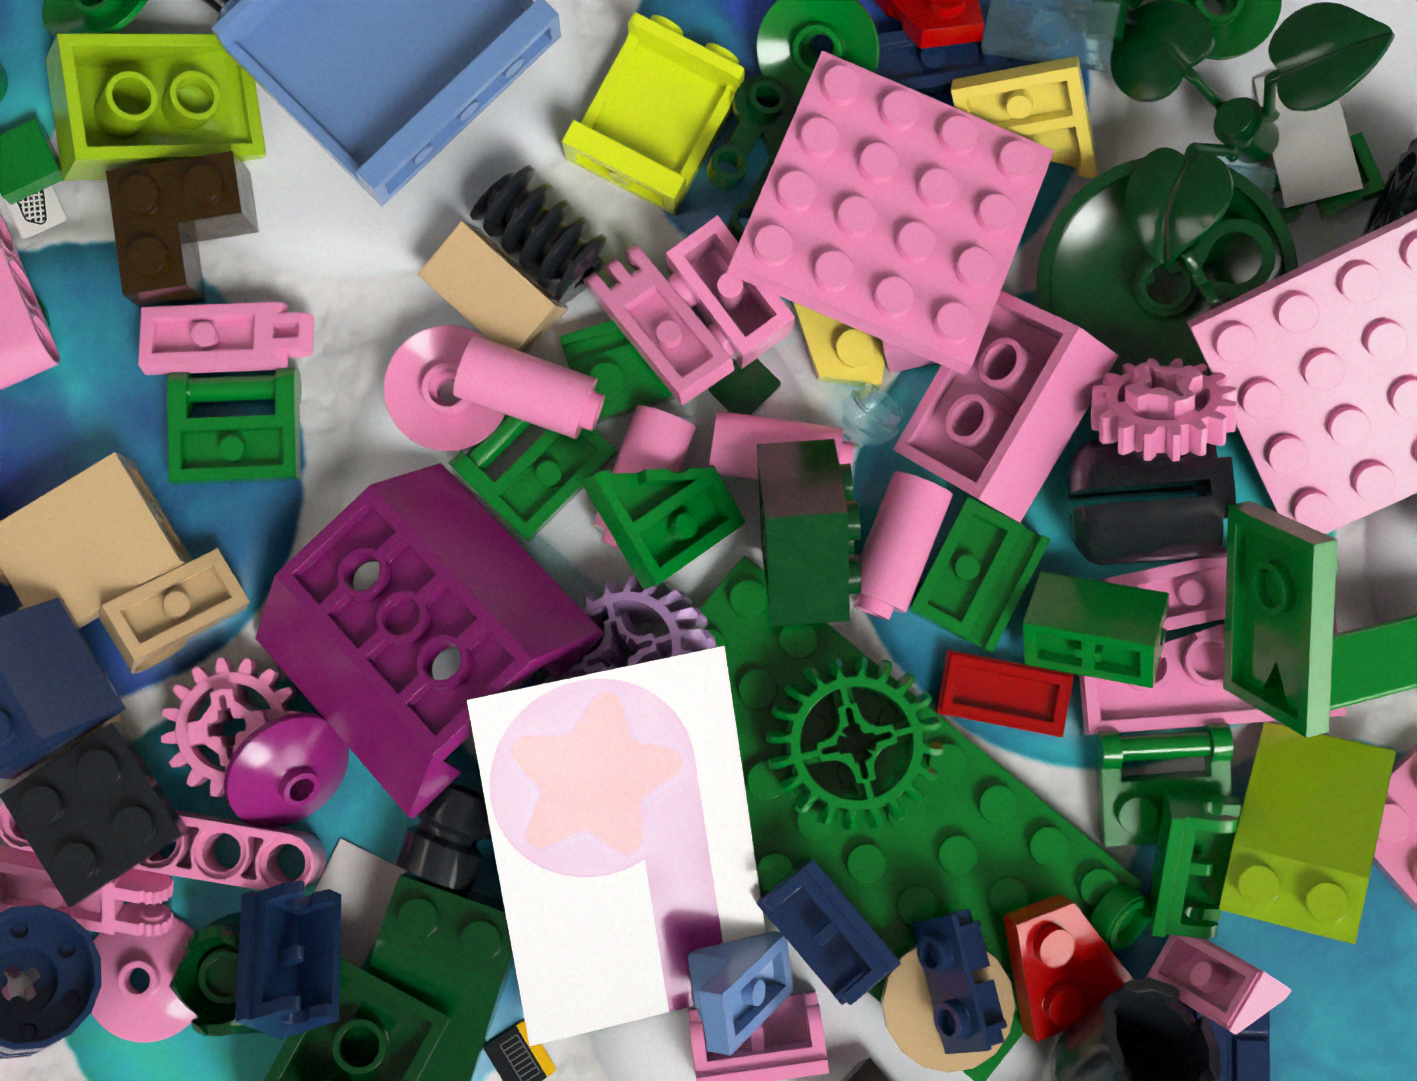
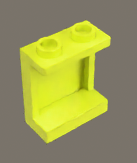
M633 12L627 23L628 37L581 123L573 120L562 140L566 160L675 216L733 109V98L737 88L744 82L745 69L738 65V58L729 50L714 43H707L703 47L684 37L683 30L671 20L660 15H652L648 19L639 13Z

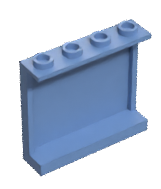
M229 0L219 12L217 22L211 27L224 51L381 207L561 37L559 14L545 0H536L535 2L532 0Z

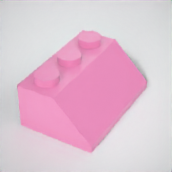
M1001 291L970 370L966 375H963L941 365L893 450L1021 523L1091 404L1093 386L1102 385L1103 375L1109 373L1119 355L1081 327Z

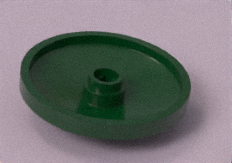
M1144 157L1130 160L1100 174L1070 199L1052 224L1045 239L1037 270L1036 292L1038 308L1081 327L1119 355L1109 373L1122 375L1123 364L1130 363L1137 366L1147 362L1150 358H1155L1160 366H1169L1175 358L1182 359L1183 367L1187 365L1194 367L1201 363L1207 365L1187 321L1211 309L1205 304L1198 288L1191 283L1190 274L1179 256L1169 267L1160 265L1142 247L1131 228L1127 216L1126 189L1132 172ZM1229 168L1234 181V193L1226 213L1218 223L1229 219H1247L1260 225L1272 239L1276 251L1275 266L1267 282L1298 268L1295 245L1278 209L1258 186L1242 174ZM1231 232L1222 235L1214 242L1202 268L1205 276L1212 283L1239 284L1248 281L1256 274L1261 265L1262 254L1259 245L1252 237L1244 233ZM1200 239L1189 246L1192 251H1194ZM1219 297L1220 305L1236 297ZM1207 366V376H1210L1211 372Z

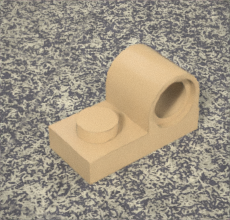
M217 548L101 605L99 619L130 672L135 674L168 659L182 649L189 638L246 610L250 601Z

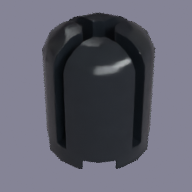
M1097 439L1090 440L1079 446L1071 459L1067 472L1069 501L1198 494V497L1096 504L1072 509V514H1070L1072 538L1079 552L1087 561L1098 565L1227 557V547H1223V519L1228 518V505L1236 504L1232 456L1218 457L1216 445L1209 443L1206 446V455L1200 457L1189 452L1181 455L1180 461L1174 462L1167 456V453H1157L1151 461L1143 460V451H1132L1121 455L1118 453V441L1102 444Z

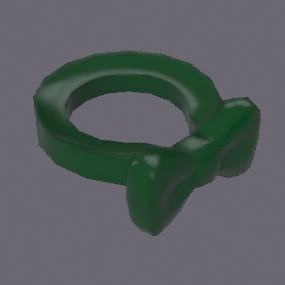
M1229 219L1217 223L1209 233L1200 239L1194 251L1188 247L1179 255V258L1190 274L1191 283L1198 288L1207 307L1213 309L1220 306L1219 297H1238L1265 284L1274 269L1276 251L1271 237L1260 225L1247 219ZM1231 232L1244 233L1252 237L1259 245L1262 254L1261 265L1256 274L1248 281L1239 284L1212 283L1204 274L1202 265L1207 260L1214 242L1222 235Z

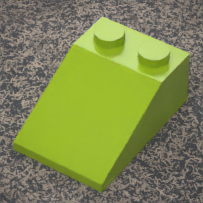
M215 34L56 35L45 61L63 181L107 180L106 171L229 151H233L241 162L262 159L266 156L256 83L224 51Z
M1264 722L1232 846L1219 910L1355 945L1396 751L1323 734L1305 738L1287 726Z

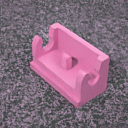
M816 991L791 994L731 1056L707 1051L704 1025L699 1017L696 1007L688 1008L696 1081H776L829 1073L822 1018Z

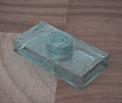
M991 0L981 47L982 53L1041 63L1078 56L1080 69L1107 72L1120 4L1096 0Z

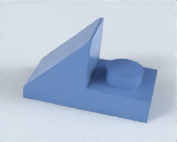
M773 931L696 949L688 955L694 1004L704 1025L706 1046L709 1052L731 1056L794 991L788 941L781 932Z

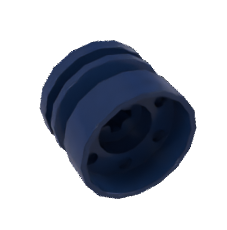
M43 905L17 906L0 912V1060L30 1057L71 1035L92 1012L102 986L101 957L90 933L69 914ZM5 972L13 979L23 974L29 978L31 985L24 991L28 1002H25L19 995L12 997L10 1000L3 996L1 989L8 983Z

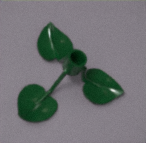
M1160 0L1142 5L1126 15L1123 41L1113 43L1110 59L1111 74L1119 89L1133 100L1154 102L1170 96L1178 88L1184 77L1216 109L1217 113L1213 126L1216 137L1223 143L1193 142L1186 148L1184 155L1172 148H1157L1148 153L1138 163L1128 181L1126 210L1131 228L1148 254L1160 265L1169 267L1185 249L1209 233L1224 216L1232 200L1234 181L1227 165L1217 156L1225 157L1229 162H1235L1238 159L1243 163L1253 164L1265 160L1274 152L1279 142V130L1274 121L1280 116V113L1275 108L1276 88L1280 101L1285 107L1293 111L1306 112L1317 110L1333 103L1355 87L1378 64L1395 37L1391 28L1359 11L1338 3H1314L1295 11L1282 22L1270 40L1268 54L1271 62L1277 69L1268 73L1264 78L1263 106L1261 107L1255 100L1247 97L1235 98L1226 102L1193 69L1194 66L1202 62L1211 53L1215 43L1212 26L1197 8L1180 1Z

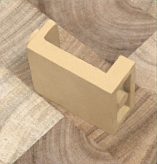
M116 452L0 521V582L5 586L11 585L23 604L17 611L55 598H61L64 600L79 628L99 617L101 605L193 560L135 462Z

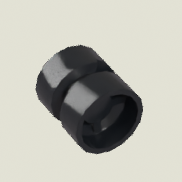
M451 782L417 815L420 818L419 824L406 827L392 862L398 867L431 882L455 890L470 892L483 861V855L476 847L479 840L490 839L492 837L484 795Z

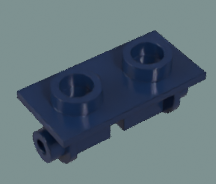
M970 908L950 912L941 917L912 922L917 941V956L924 969L934 1008V1024L941 1036L945 1054L992 1050L991 1046L1003 1043L1004 1038L1001 1029L1006 1028L1007 1023L1003 1017L994 979L975 983L972 974L973 971L990 966L980 929L982 927L980 920L973 921Z

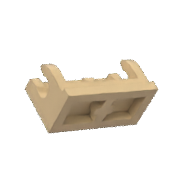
M463 221L459 223L417 274L490 341L527 354L546 335L557 320L562 318L568 311L564 304L560 305L553 294L546 288H543L534 277L525 271L478 227Z

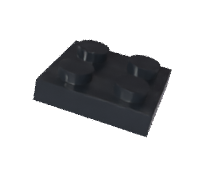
M121 722L110 723L0 794V798L69 908L81 903L189 833Z

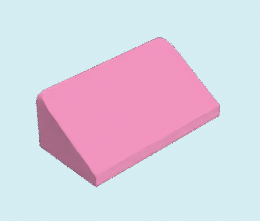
M1170 935L1146 978H1152L1173 985L1180 991V995L1175 997L1176 999L1235 1035L1284 1001L1292 991L1266 972L1205 938L1200 939Z

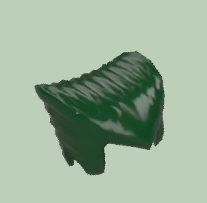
M241 912L219 918L202 929L193 932L186 938L184 942V951L186 952L181 958L169 985L183 1005L197 1016V1018L191 1021L192 1029L203 1036L263 1033L235 1022Z

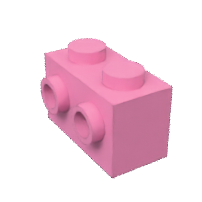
M717 215L666 252L667 271L671 275L666 280L690 308L693 306L708 324L707 329L727 353L732 356L739 367L743 369L792 333L795 316L778 295L727 274L728 267L739 243Z

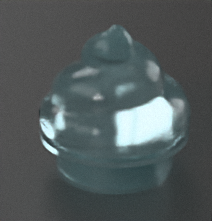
M866 383L860 391L852 390L843 400L842 411L844 416L841 420V427L844 431L843 441L854 442V449L864 447L865 445L879 446L885 442L892 441L899 433L897 425L905 417L904 412L887 393L873 384Z

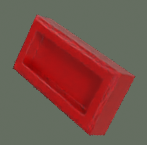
M947 650L935 712L941 715L1063 738L1074 675Z

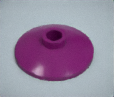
M295 713L276 718L251 733L234 752L227 766L224 778V792L227 802L239 818L254 826L271 828L298 822L316 812L337 791L348 768L349 748L323 716L312 713Z

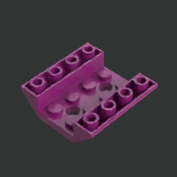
M441 463L370 484L274 576L255 639L321 716L327 720L328 724L405 814L414 819L461 774L460 770L452 763L448 756L473 733L467 700L517 690L541 666L558 680L605 633ZM368 562H379L380 573L374 585L366 590L356 591L353 586V579L357 570ZM447 649H459L461 662L456 673L448 679L435 680L432 674V666L436 657Z

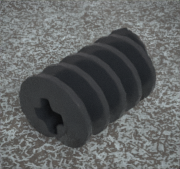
M527 165L514 174L508 173L491 185L475 203L469 215L472 220L484 219L483 229L490 237L502 235L501 246L507 254L521 252L519 264L525 271L539 269L537 281L543 288L550 289L558 285L555 298L560 305L566 304L586 288L583 281L585 277L593 272L598 274L604 263L599 255L607 238L600 234L585 243L581 237L589 221L585 217H581L569 225L564 223L563 220L571 207V203L565 199L549 208L546 202L553 190V186L546 182L531 191L528 185L535 173V169L531 165Z

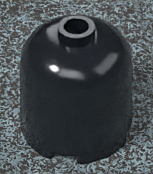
M1152 978L1129 980L1063 1032L1051 1055V1080L1218 1081L1221 1075L1220 1047L1207 1018L1201 1016L1196 1020L1189 1009L1175 998L1180 995V991L1176 987Z

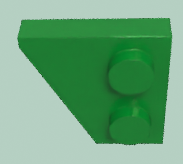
M715 467L688 468L680 472H672L669 469H645L638 473L611 474V470L598 471L581 480L583 487L643 590L659 585L747 523Z

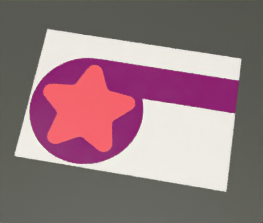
M725 646L467 700L529 1045L534 1046L695 1006L688 963L689 953L696 949L766 933L763 911L756 904L761 896Z

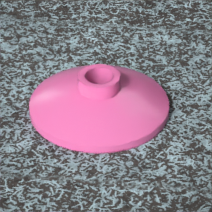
M455 325L427 328L407 339L391 358L384 379L386 407L398 429L418 445L437 451L467 449L489 437L505 417L503 413L461 398L452 403H446L440 399L442 386L448 382H455L462 356L472 337L476 335L487 339L478 332Z
M173 916L172 929H169L168 933L162 934L161 937L135 936L116 932L115 935L99 933L93 942L101 957L102 986L91 1012L97 1022L119 1038L142 1043L164 1040L189 1026L192 1019H195L197 1016L183 1005L169 985L181 958L186 952L184 951V942L195 930L181 919ZM135 968H142L149 974L150 984L146 991H138L131 984L130 976Z

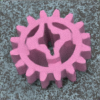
M1150 358L1147 362L1137 366L1126 363L1122 365V375L1105 373L1103 375V385L1093 386L1092 430L1099 431V441L1102 444L1118 441V453L1121 455L1132 451H1143V460L1151 461L1157 453H1167V456L1173 462L1180 461L1181 455L1189 452L1201 457L1206 455L1207 443L1223 446L1226 443V433L1235 431L1237 390L1236 387L1226 386L1227 376L1223 373L1207 376L1208 365L1203 363L1194 367L1191 365L1183 367L1182 359L1175 358L1169 366H1160L1155 358Z
M218 658L215 667L216 675H213L205 667H195L192 669L193 678L197 684L195 687L176 684L172 689L177 697L182 700L180 708L163 709L162 716L175 721L176 726L175 731L161 736V742L178 744L180 750L169 761V764L172 768L190 765L192 771L188 776L186 784L191 787L200 786L210 779V796H225L224 778L229 761L240 744L251 733L276 718L289 714L306 713L290 711L288 703L298 695L296 688L287 687L278 690L275 687L281 676L280 671L269 668L260 677L257 676V660L244 658L238 672H236L231 659ZM243 685L251 687L266 699L271 709L261 710L249 701L248 690H244ZM210 695V707L199 721H195L200 706ZM233 718L245 720L246 731L237 733L235 737L224 735L223 724L232 722ZM206 745L219 754L220 765L225 766V769L219 768L207 760L198 746Z

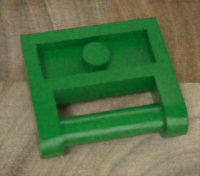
M298 367L277 368L276 373L271 375L194 378L193 374L189 372L169 373L167 380L168 482L174 485L301 480L300 402L302 385ZM275 399L276 415L193 418L195 402Z
M505 414L500 425L489 437L474 445L466 454L460 450L448 464L529 543L584 488L581 480L601 471L617 455V451L595 429L589 431L582 428L577 439L547 430L494 482L484 470L531 425V423Z
M1228 723L1207 724L1204 731L1120 736L1119 731L1114 730L1099 731L1096 734L1099 840L1105 847L1157 843L1166 788L1232 796L1231 760L1233 758L1234 745L1232 731ZM1204 757L1205 759L1204 771L1121 776L1123 762Z

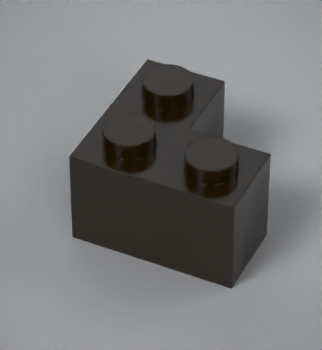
M233 151L106 171L123 296L139 308L181 306L206 302L198 242L259 232L250 171Z

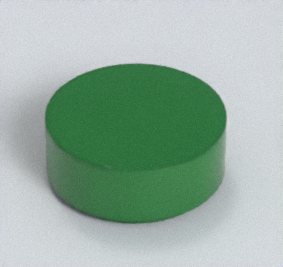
M1131 884L1118 885L1109 891L1099 902L1091 916L1090 924L1111 951L1125 949L1134 943L1145 930L1149 922L1151 900Z

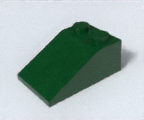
M407 871L399 875L378 933L367 971L452 1017L419 1081H472L514 963L504 902L474 891L463 892L445 887Z
M340 956L339 1021L288 1037L264 1081H419L452 1017Z

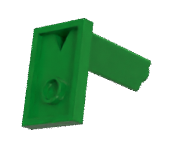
M1252 501L1228 505L1223 689L1308 738L1329 732L1330 710L1417 688V614L1333 634L1335 586L1338 571V539Z

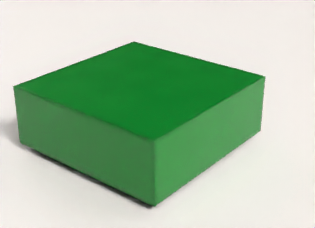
M37 118L0 135V193L10 205L63 180L59 158L45 127Z

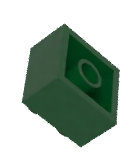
M834 439L756 444L761 551L770 626L850 621L849 595L861 594L858 554L854 555V540H860L861 536L858 501L853 500V479L850 463L839 464Z

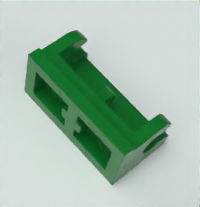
M1040 571L1023 621L1025 665L1153 688L1166 638L1167 629L1163 628L1169 606V593Z
M1166 788L1148 898L1151 900L1149 920L1152 936L1166 937V934L1200 939H1209L1217 936L1219 924L1213 921H1220L1222 910H1219L1229 865L1234 833L1237 828V817H1239L1241 810L1239 797Z

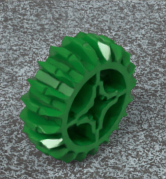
M857 654L852 662V674L844 675L843 664L840 658L833 656L828 659L830 679L823 681L819 671L814 666H809L804 670L805 678L812 687L808 693H805L799 686L793 683L787 684L784 688V692L788 697L798 703L794 711L778 705L772 708L771 715L779 720L787 721L788 727L786 733L780 731H768L766 733L767 742L786 744V755H777L769 758L768 765L770 769L790 766L793 775L783 779L777 787L782 794L791 792L799 785L806 791L794 806L795 810L800 814L807 812L817 800L823 804L817 817V823L820 826L828 827L832 822L835 810L843 811V831L854 833L857 827V813L865 812L869 828L872 831L882 829L879 808L886 806L890 815L897 821L906 818L905 809L898 801V798L903 793L910 800L918 804L924 802L926 795L921 789L912 784L917 775L931 781L938 779L939 771L933 767L921 764L924 754L934 756L944 754V745L937 742L924 743L923 731L941 728L942 721L940 717H929L920 721L916 711L928 706L932 702V698L926 692L917 695L910 701L907 699L904 693L915 681V677L912 674L905 673L897 680L894 686L886 682L892 671L891 661L886 659L880 661L873 677L866 675V655ZM851 688L865 689L880 695L895 708L902 721L882 726L868 723L862 717L858 704L854 702ZM832 693L836 721L833 732L821 741L800 746L802 727L808 713L819 700ZM846 709L850 723L854 724L858 733H869V735L887 734L883 739L871 741L870 750L863 749L867 754L864 759L860 760L863 776L859 763L855 762L851 753L831 751L822 754L823 748L837 745L839 736L846 737L842 732L849 725ZM907 740L906 756L899 773L889 785L877 792L874 781L876 779L874 762L877 755L882 749ZM832 760L841 762L849 771L851 780L855 784L858 798H844L827 792L814 781L805 766Z

